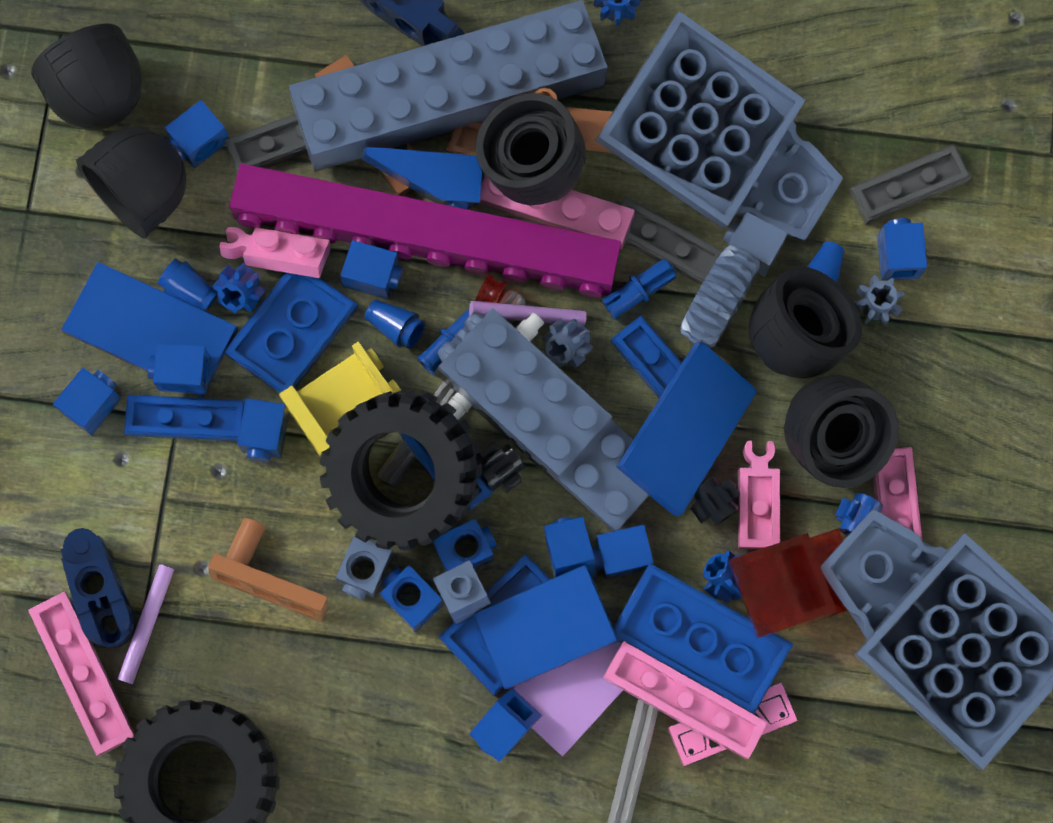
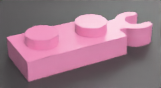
M228 227L226 229L227 241L231 243L220 242L219 244L222 257L237 259L243 256L246 266L320 278L331 251L328 239L255 227L252 235L245 234L240 228Z
M747 441L743 449V456L746 462L750 464V468H740L738 470V491L740 493L738 496V549L779 550L780 469H768V463L775 453V446L773 441H768L765 448L766 454L759 457L752 451V441Z

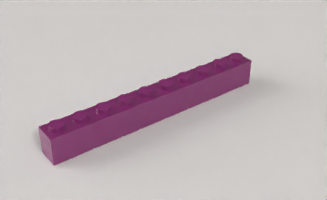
M241 163L229 205L234 219L239 224L249 228H260V225L275 227L276 231L293 234L300 232L313 235L316 238L328 239L330 244H334L336 240L349 243L354 240L396 252L400 259H411L412 256L427 258L426 261L435 266L448 267L450 263L465 266L466 271L474 274L485 275L488 271L503 274V278L509 281L522 283L529 279L539 281L543 287L552 290H563L564 287L578 289L580 294L591 298H601L602 295L608 296L611 294L621 241Z

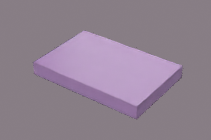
M620 642L611 644L514 687L542 715L532 729L561 757L567 753L623 691L602 679L621 645Z

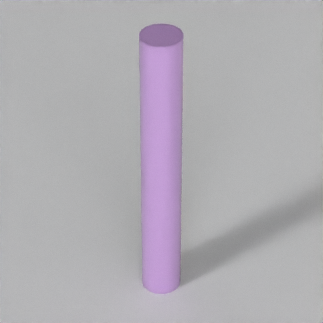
M471 301L469 306L470 316L474 311L485 316L494 308L506 320L523 321L524 319L527 320L531 313H534L544 323L553 324L560 318L565 324L574 318L583 326L586 323V312L580 310Z
M160 564L158 566L117 680L132 685L134 683L174 569Z

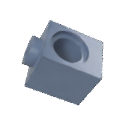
M746 211L740 223L733 220L723 241L729 243L728 246L733 245L750 252L753 257L760 261L758 274L766 277L788 233Z
M354 535L336 576L338 583L344 585L342 592L364 601L366 595L376 599L381 583L395 555L393 549L377 548L375 541L369 540L364 543ZM363 560L372 562L375 565V570L370 578L360 580L353 576V569L358 562Z
M470 560L433 578L455 624L474 616V613L492 606Z

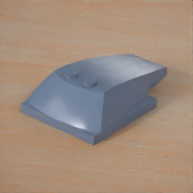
M680 11L668 25L595 139L596 142L722 229L729 225L734 215L743 218L747 211L787 232V236L805 241L843 180V177L820 151L809 141H803L796 133V124L793 120L804 104L805 99Z
M872 509L818 568L867 639L854 656L978 770H983L1053 690V612L967 534H962L948 550L941 546L935 548L922 541L920 536L912 530Z

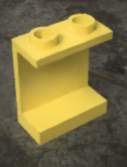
M359 342L352 345L353 355L296 392L293 386H290L279 394L283 404L286 405L320 458L321 452L329 448L325 440L330 430L338 427V420L346 412L379 394L401 391L393 379L387 383L379 370L384 368L373 349L370 348L365 351Z

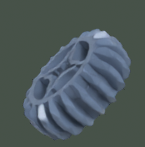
M733 245L726 247L710 269L685 314V318L680 326L681 334L689 338V341L692 343L703 342L709 348L716 346L754 282L760 269V261L743 248L739 249Z

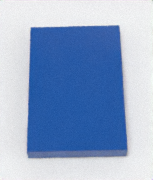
M285 273L224 353L279 394L290 386H293L296 390L358 309V305L321 278Z
M525 554L486 591V594L493 606L551 579ZM475 615L458 624L453 622L438 638L495 697L504 686Z
M583 565L474 613L505 689L515 687L619 641L587 565Z

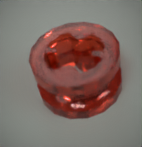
M489 274L484 280L475 301L500 303L508 283L504 280L496 282L494 280L495 276Z

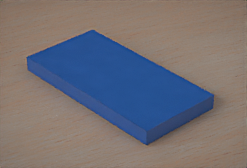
M97 262L61 330L77 340L148 372L150 355H156L157 343L205 346L211 356L208 377L209 387L225 356L224 351L234 339L238 328L236 325ZM195 394L202 398L204 396V394Z
M703 342L694 343L616 468L672 515H682L758 390Z
M650 562L613 627L618 640L628 643L752 714H755L793 646V643Z

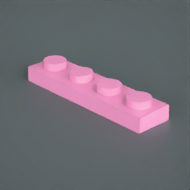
M486 174L481 184L479 203L481 205L550 227L621 241L620 249H623L635 216L634 209L571 190L557 201L530 206L514 202L505 197L492 184Z
M64 591L29 609L31 618L96 756H102L123 745L127 737L133 738L135 732L91 640L85 636L81 629L78 615L69 594Z
M624 641L618 648L602 678L746 760L750 758L768 723Z

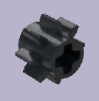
M493 442L479 452V458L482 460L481 477L492 491L502 486L505 492L508 493L522 482V478L518 473L525 468V465L509 444L499 449Z
M715 476L699 486L693 496L697 502L692 504L690 509L701 524L710 519L714 526H717L739 510L734 500L739 498L740 493L730 479L721 484Z

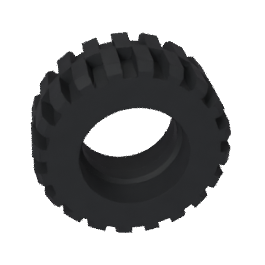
M401 390L397 393L390 391L356 405L354 409L346 412L338 420V427L330 430L325 440L329 448L321 452L320 465L326 466V473L320 475L321 488L329 487L331 496L325 499L329 509L332 510L337 507L342 514V517L337 521L344 529L351 525L358 530L355 534L357 539L364 543L370 539L377 540V548L389 550L394 545H398L400 550H409L418 544L425 546L435 541L455 526L469 511V505L476 498L480 488L476 484L477 478L482 475V463L476 461V454L480 452L478 441H471L467 431L472 429L465 419L459 421L453 415L456 409L449 403L440 405L436 402V396L428 393L416 395L414 390ZM399 432L409 435L419 441L430 454L435 468V485L431 494L421 503L412 506L395 503L386 498L373 483L369 471V454L372 445L385 434Z
M193 700L179 701V705L173 707L166 705L156 710V716L150 720L144 718L136 726L139 731L133 738L127 737L122 746V749L126 751L122 761L117 760L114 773L119 774V783L113 786L114 796L120 799L122 806L118 812L123 822L265 823L268 815L274 812L277 803L274 801L276 789L280 787V777L277 776L276 766L278 765L276 754L272 752L268 744L270 741L264 732L248 717L228 706L203 700V702H195ZM192 742H208L220 747L230 757L236 771V788L230 803L218 815L203 821H188L175 815L164 803L160 789L162 770L168 758L178 748Z

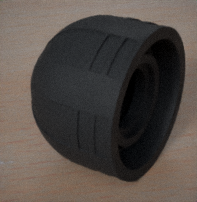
M104 23L87 26L60 38L37 57L31 68V75L51 110L66 123L81 129H104L118 124L133 111L141 93L142 76L139 61L121 28L114 24Z
M522 94L502 102L486 117L480 127L476 140V156L483 172L505 197L524 205L545 204L561 199L574 188L585 165V142L578 125L561 102L544 94Z
M126 128L116 131L98 141L82 157L80 156L76 159L80 172L103 203L122 223L142 238H146L158 225L165 222L183 198L186 188V171L183 160L176 148L166 138L154 131L143 128Z
M796 266L785 270L760 295L749 320V336L752 347L768 368L778 374L805 379L819 376L829 371L853 351L860 342L862 324L854 302L836 281L816 269Z
M830 375L802 387L791 400L784 424V436L787 447L798 463L820 482L838 488L862 484L878 474L888 463L895 450L899 431L897 415L891 403L883 395L860 380L843 375Z

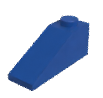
M365 147L362 151V160L434 203L446 204L447 206L469 210V206H476L480 203L482 169L476 155Z

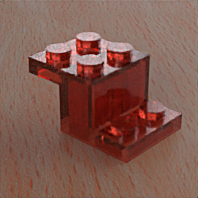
M839 528L811 538L806 533L730 559L729 564L757 639L786 629L790 632L848 612L824 578L820 567L843 542Z

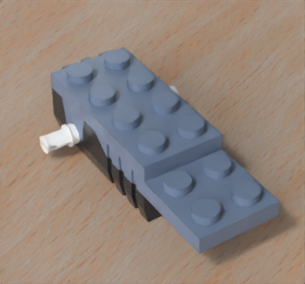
M494 308L485 316L474 311L464 322L465 327L459 330L451 342L447 341L437 352L442 363L438 366L435 374L456 393L448 402L456 409L453 415L459 420L468 412L470 407L475 409L505 438L511 439L515 443L514 446L522 453L525 452L537 467L540 466L544 469V473L549 478L559 482L612 532L619 530L649 496V494L616 468L633 439L611 420L612 416L530 342L539 333L538 329L544 325L540 317L531 313L527 320L524 319L514 328Z

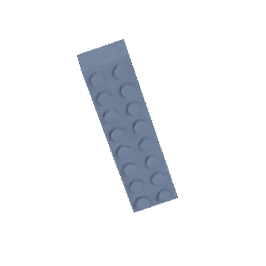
M583 0L295 83L289 85V91L313 170L317 172L361 159L362 151L365 147L391 149L403 144H411L445 134L462 126L465 128L466 125L471 123H482L490 112L502 102L518 95L535 93L541 88L551 89L556 94L557 100L603 87L608 66Z

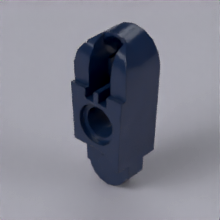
M360 0L370 12L421 46L465 34L445 14L444 1Z
M75 529L64 540L63 549H61L63 558L61 560L81 629L89 640L101 647L109 649L121 647L131 639L136 628L132 607L103 538L99 535L97 536L89 529ZM102 575L104 585L101 591L96 594H89L87 592V583L90 578ZM109 617H115L118 628L113 632H108L104 628V623Z

